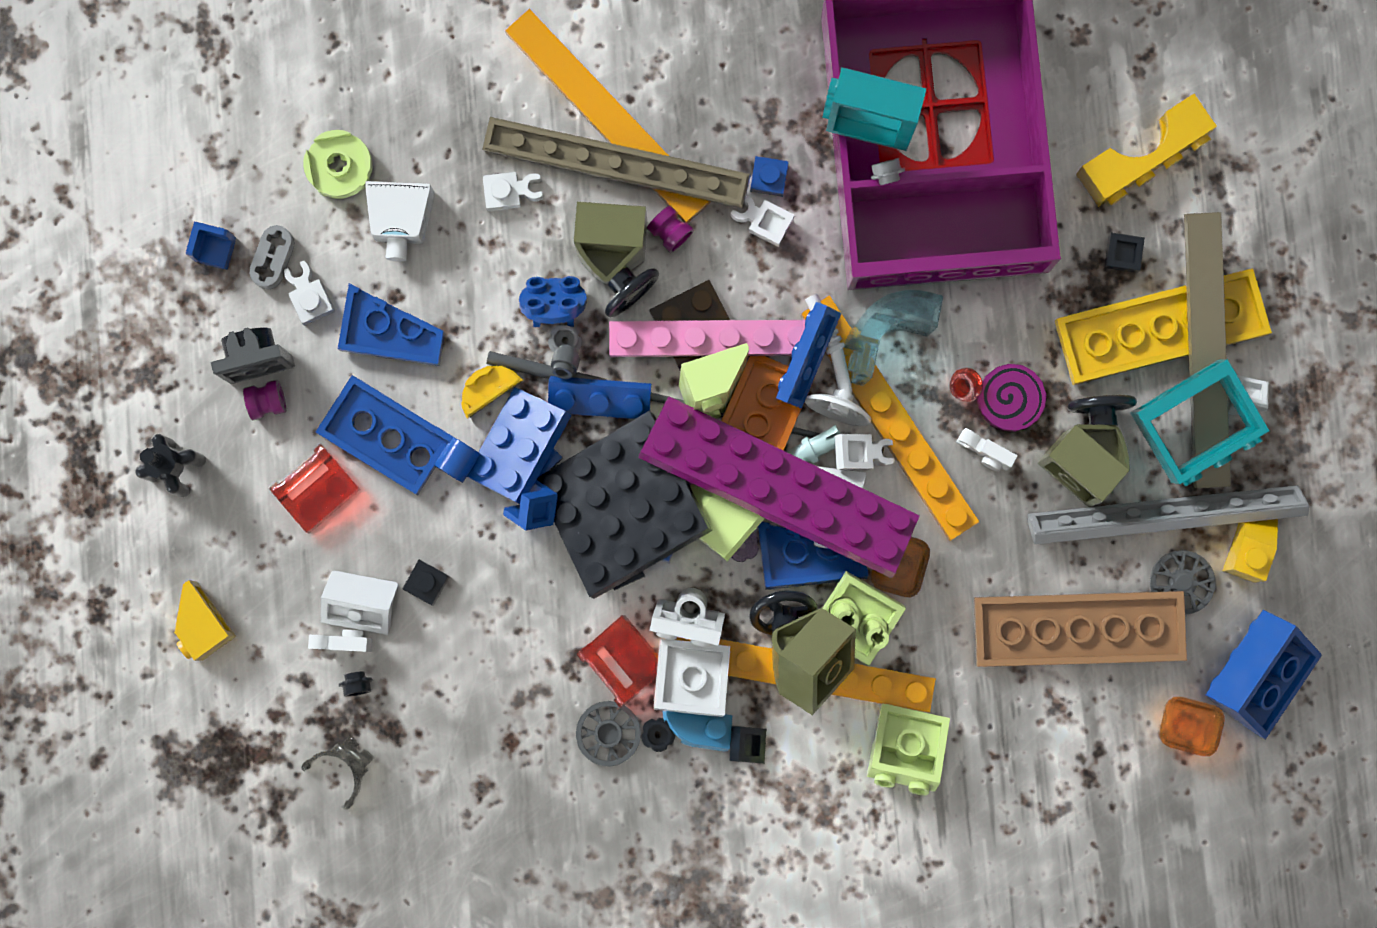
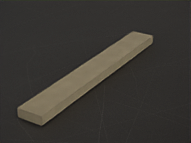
M494 117L489 118L482 150L490 153L742 209L751 177L748 173Z
M1221 212L1184 214L1190 376L1217 360L1226 359ZM1219 381L1190 397L1192 458L1229 437L1228 395ZM1230 461L1218 468H1214L1213 465L1201 472L1203 477L1193 482L1194 488L1231 487Z

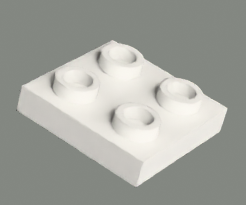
M688 588L679 594L677 602L658 599L649 631L657 632V636L668 640H675L677 637L690 639L692 644L700 647H710L711 644L718 646L725 613L708 610L705 594L699 589ZM687 601H693L699 605L700 610L696 613H688L683 609L682 604Z

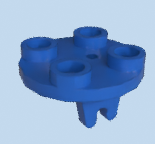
M567 276L562 279L529 278L526 281V288L522 290L519 296L520 310L528 319L533 320V327H541V323L557 324L567 322V326L574 327V319L584 311L587 304L585 290L580 286V280L574 276Z

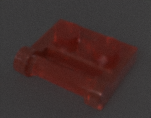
M321 443L313 449L315 453L280 483L276 481L269 487L273 495L308 534L361 490ZM324 463L328 470L296 498L292 499L289 492Z
M621 615L591 643L587 644L577 653L579 659L583 663L587 662L615 696L614 701L619 708L630 702L653 682L657 676L658 654L626 615ZM603 647L633 682L628 688L624 687L597 654Z

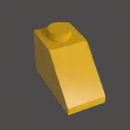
M1278 519L1238 523L1222 571L1253 583L1266 581L1277 550Z
M192 580L185 582L182 587L174 633L180 640L177 642V646L187 659L193 658L194 661H203L235 638L236 635L199 583Z

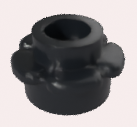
M364 671L345 674V681L339 683V687L343 688L344 697H351L370 693V682L373 679L366 677Z
M658 718L657 720L650 719L643 725L644 732L641 735V739L647 748L651 747L655 752H662L667 749L668 745L674 742L675 734L669 727L668 722L664 721L663 718ZM656 731L661 732L660 738L655 737Z

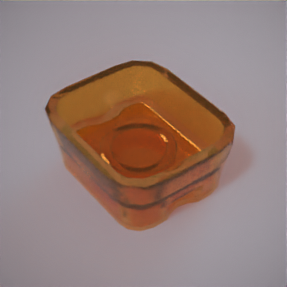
M911 537L897 571L892 578L872 569L871 582L874 587L902 597L911 598L917 595L921 589L930 558L928 544L918 538Z
M1174 696L1164 705L1161 724L1158 728V737L1164 745L1170 748L1199 756H1211L1218 749L1225 716L1222 710L1214 705Z

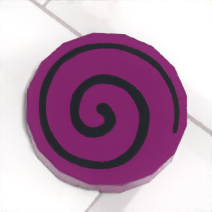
M1006 364L996 367L984 377L978 388L977 404L979 410H981L984 419L989 425L1001 431L1017 432L1028 428L1040 418L1045 408L1046 392L1042 380L1034 371L1023 365Z

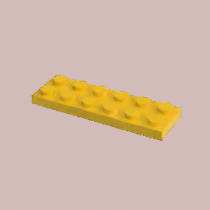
M1253 268L1224 275L1226 346L1271 334L1272 331ZM1186 285L1060 317L1055 320L1072 385L1189 356Z

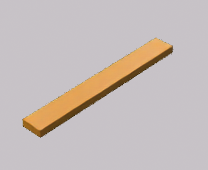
M530 9L505 30L506 35L608 143L669 156ZM653 189L668 206L671 205L678 212V217L687 223L711 203V201Z

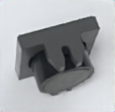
M247 327L243 331L229 332L227 336L221 339L225 358L211 362L213 374L230 384L292 369L295 366L292 354L279 344L275 345L272 330L267 327L252 329Z

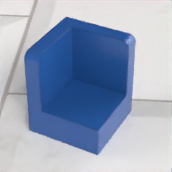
M194 221L186 255L197 263L228 270L236 237L227 229Z
M536 480L530 492L521 494L520 505L505 507L503 515L525 531L554 525L558 494Z

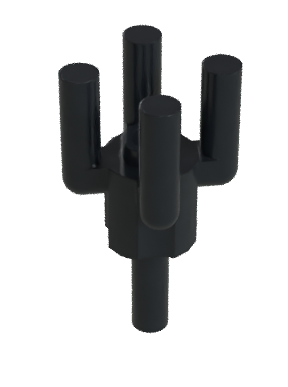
M161 434L154 435L151 439L153 448H147L140 453V460L144 464L136 468V476L150 482L162 480L169 493L180 497L188 496L190 494V487L180 482L179 476L186 465L192 464L202 467L206 463V457L192 449L179 452L175 449L176 442L173 439Z

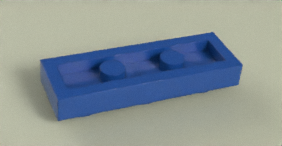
M819 302L815 303L805 319V329L801 339L792 350V360L788 370L779 381L777 399L802 408L841 316L840 312Z
M550 376L548 382V403L565 410L569 414L636 419L650 411L652 384L585 378L561 379L556 376Z

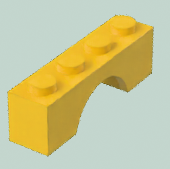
M1195 94L1167 110L1158 120L1160 141L1154 152L1142 157H1129L1109 148L1079 169L1076 175L1098 207L1107 201L1112 206L1128 195L1126 189L1136 183L1138 187L1143 186L1156 176L1153 171L1162 165L1169 169L1184 158L1181 154L1190 147L1196 151L1212 140L1209 135L1217 125Z

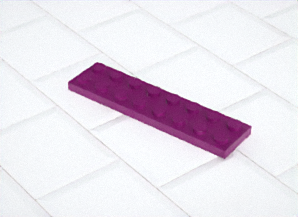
M668 396L638 457L890 578L897 571L920 516L710 415L694 410L693 407Z

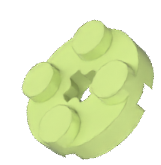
M331 130L320 134L313 140L314 143L304 155L303 167L308 181L321 195L334 199L351 197L366 188L365 184L366 181H370L373 163L368 148L358 137L344 130ZM340 156L342 161H347V165L343 167V171L337 173L335 169H330L329 165L335 162V157Z

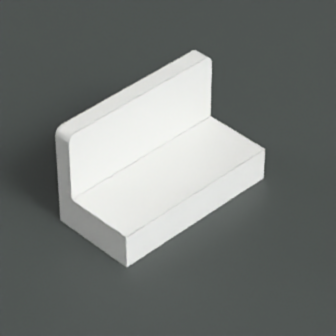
M332 571L321 596V623L388 635L391 627L392 604L398 591V583Z

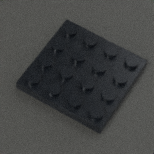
M650 411L537 478L539 482L558 494L554 523L589 597L593 599L712 531L688 481L638 458L657 420Z

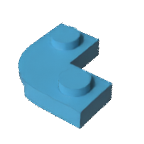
M663 711L664 721L668 722L673 733L681 739V743L691 747L724 752L730 749L733 715L725 714L723 717Z

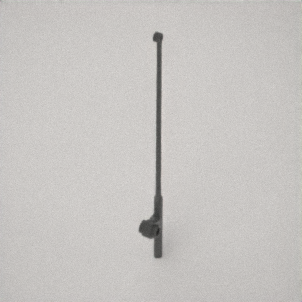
M561 345L559 349L555 350L550 365L489 351L486 362L488 365L503 366L514 371L547 379L550 376H556L561 379L585 378L607 380L577 372L580 362L579 352L570 345ZM651 392V401L665 404L668 396ZM674 398L685 404L684 400ZM794 427L792 430V434L809 438L820 434Z

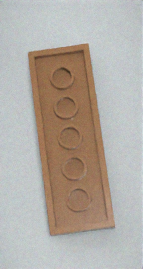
M1184 591L974 597L977 667L1187 661Z

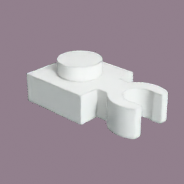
M516 172L484 175L483 184L487 211L521 208L520 198L524 197L533 202L542 200V192L533 193L529 190V186L532 183L541 182L540 175L529 174L522 181H518Z
M746 195L744 204L747 205L748 210L745 213L732 210L731 217L737 222H751L750 233L779 247L794 219V214L764 200L759 208L755 206L753 199Z
M305 261L300 262L303 268L302 276L294 278L288 268L284 269V275L297 288L288 294L301 323L305 326L335 312L322 282L319 279L314 282L310 281L312 270Z
M967 428L962 430L956 441L961 446L976 452V455L983 458L981 461L983 465L997 472L1001 468L1005 471L1010 469L1018 456L989 439L981 438Z
M872 434L836 435L837 470L874 469L873 463L877 466L894 463V458H885L882 455V447L893 445V441L882 439L872 443Z
M343 630L342 636L309 635L308 648L372 652L373 638H363V631Z

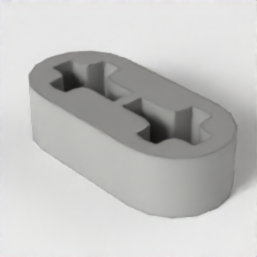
M270 226L264 231L250 266L249 273L251 279L262 289H273L281 283L284 269L287 268L294 249L295 242L293 236L282 226ZM279 234H282V239L286 243L284 246L278 245L275 254L272 255L274 245L270 243L271 238H278ZM270 260H272L270 269L274 272V276L267 277L263 281V277L258 274L259 270H266Z

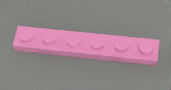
M805 320L609 321L610 357L708 356L747 343L749 347L748 356H791L795 344L800 341L805 329Z

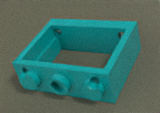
M841 68L839 79L831 78L822 116V118L829 119L826 131L907 151L918 124L926 88Z
M1228 359L1215 361L1130 412L1171 483L1179 485L1183 483L1184 486H1188L1192 482L1203 477L1201 472L1213 465L1214 468H1218L1233 459L1231 454L1240 448L1246 451L1255 447L1256 444L1263 441L1261 436L1270 431ZM1219 381L1246 427L1178 467L1151 421Z

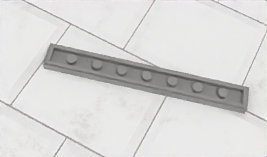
M1297 485L1028 514V526L1034 544L1308 516L1309 504Z

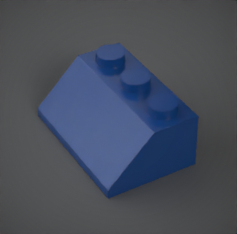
M1262 610L1258 618L1250 624L1248 633L1239 646L1231 652L1229 661L1223 670L1211 682L1206 696L1219 709L1266 740L1322 654L1296 625Z

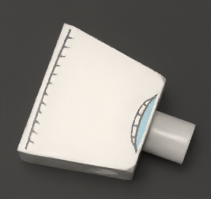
M366 181L365 187L371 235L376 242L387 243V260L406 261L407 243L422 244L424 242L434 200V190L430 184Z

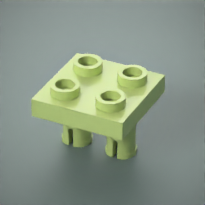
M846 571L823 606V609L856 629L855 658L869 666L879 650L888 644L889 635L906 610V607Z

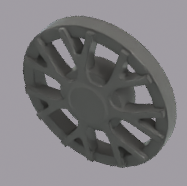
M1173 551L1164 555L1156 562L1150 574L1151 592H1158L1157 589H1163V592L1169 590L1184 591V596H1190L1192 608L1185 609V615L1203 609L1210 602L1215 591L1216 582L1212 567L1202 556L1191 551ZM1176 556H1182L1181 561ZM1186 556L1195 559L1191 571L1184 569ZM1171 558L1174 559L1178 566V569L1172 573L1164 564ZM1161 566L1164 569V572H1158ZM1205 569L1208 579L1197 582L1195 573ZM1157 575L1169 576L1168 586H1156ZM1197 586L1207 590L1203 600L1193 593ZM1195 600L1199 601L1200 603L1196 605Z
M603 701L589 707L580 717L576 728V740L580 751L588 760L601 766H615L628 760L637 750L641 737L640 724L635 714L625 705L614 701ZM609 706L610 720L602 721L598 708ZM612 707H616L619 709L616 711V713H614ZM594 710H596V717L590 714ZM621 710L630 717L622 726L614 721ZM587 716L599 723L595 731L583 726ZM632 720L634 726H629L628 723ZM582 729L587 731V734L582 736ZM622 729H635V740L622 739ZM594 735L597 744L586 749L582 739ZM619 742L628 750V753L621 758L618 757L613 748ZM627 743H634L631 749ZM600 746L609 748L607 761L596 758ZM594 749V750H595L594 756H592V755L589 753V751H591V750ZM611 755H614L617 760L610 761Z

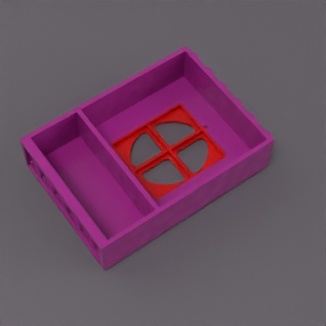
M824 0L821 22L828 89L832 77L839 79L841 68L885 78L897 62L908 56L918 58L921 86L926 88L920 115L925 119L929 154L926 161L910 159L895 148L832 133L847 290L1049 273L1061 260L1033 0ZM938 53L945 54L963 65L972 76L978 88V94L975 97L938 99L934 91L932 55ZM977 110L981 115L977 134L971 144L957 157L951 159L943 158L940 150L938 114L942 112ZM899 158L901 168H905L904 172L899 173L900 180L880 185L878 179H871V176L874 175L871 165Z

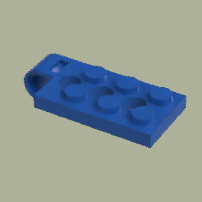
M351 375L316 430L317 434L417 496L436 467L463 483L481 455L467 444L439 427L434 426ZM361 413H369L372 417V425L366 431H358L354 424L355 418ZM391 430L398 431L401 435V442L394 449H388L383 444L384 435ZM419 448L427 449L430 454L429 462L422 467H417L412 463V454Z

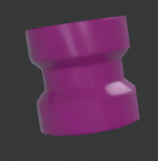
M671 205L658 213L647 226V230L653 236H659L663 240V246L669 253L677 250L694 232V229L687 222H682L678 218V212Z
M278 380L269 381L265 386L259 388L254 385L243 388L245 406L252 421L261 419L268 413L275 415L286 413V401Z

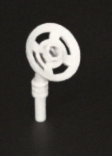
M818 294L805 299L810 311L816 302L821 303ZM835 329L828 344L826 354H831L838 390H834L833 395H808L805 403L815 412L830 419L855 426L870 425L871 417L861 407L852 402L854 396L851 394L852 387L843 351L845 344L840 343L842 338L836 335L839 331Z

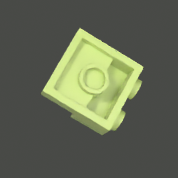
M882 703L875 740L872 744L867 777L875 778L874 783L881 787L891 788L895 786V783L909 786L908 790L917 795H928L929 791L935 792L941 781L950 718Z

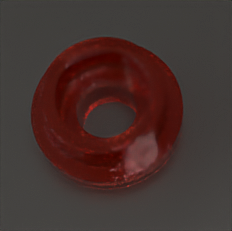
M966 367L957 370L952 375L949 387L956 399L970 402L981 395L983 381L974 369ZM965 380L969 382L970 388L966 386Z

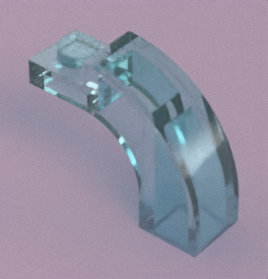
M904 290L888 294L873 303L853 325L845 342L844 348L855 350L851 354L848 370L852 371L851 383L864 386L873 377L879 343L884 334L892 331H907L928 337L938 327L943 296L922 290Z

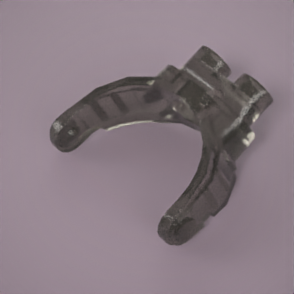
M351 735L342 744L338 742L330 750L313 755L301 767L305 772L311 768V765L317 759L327 755L338 757L346 762L352 770L354 789L349 800H346L342 806L344 810H349L353 806L361 789L362 777L368 771L366 766L374 759V756L368 750L363 749L361 752L357 748L360 743Z

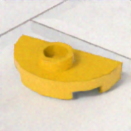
M486 366L475 371L466 380L462 392L461 406L466 418L469 419L521 383L523 379L515 371L503 366Z

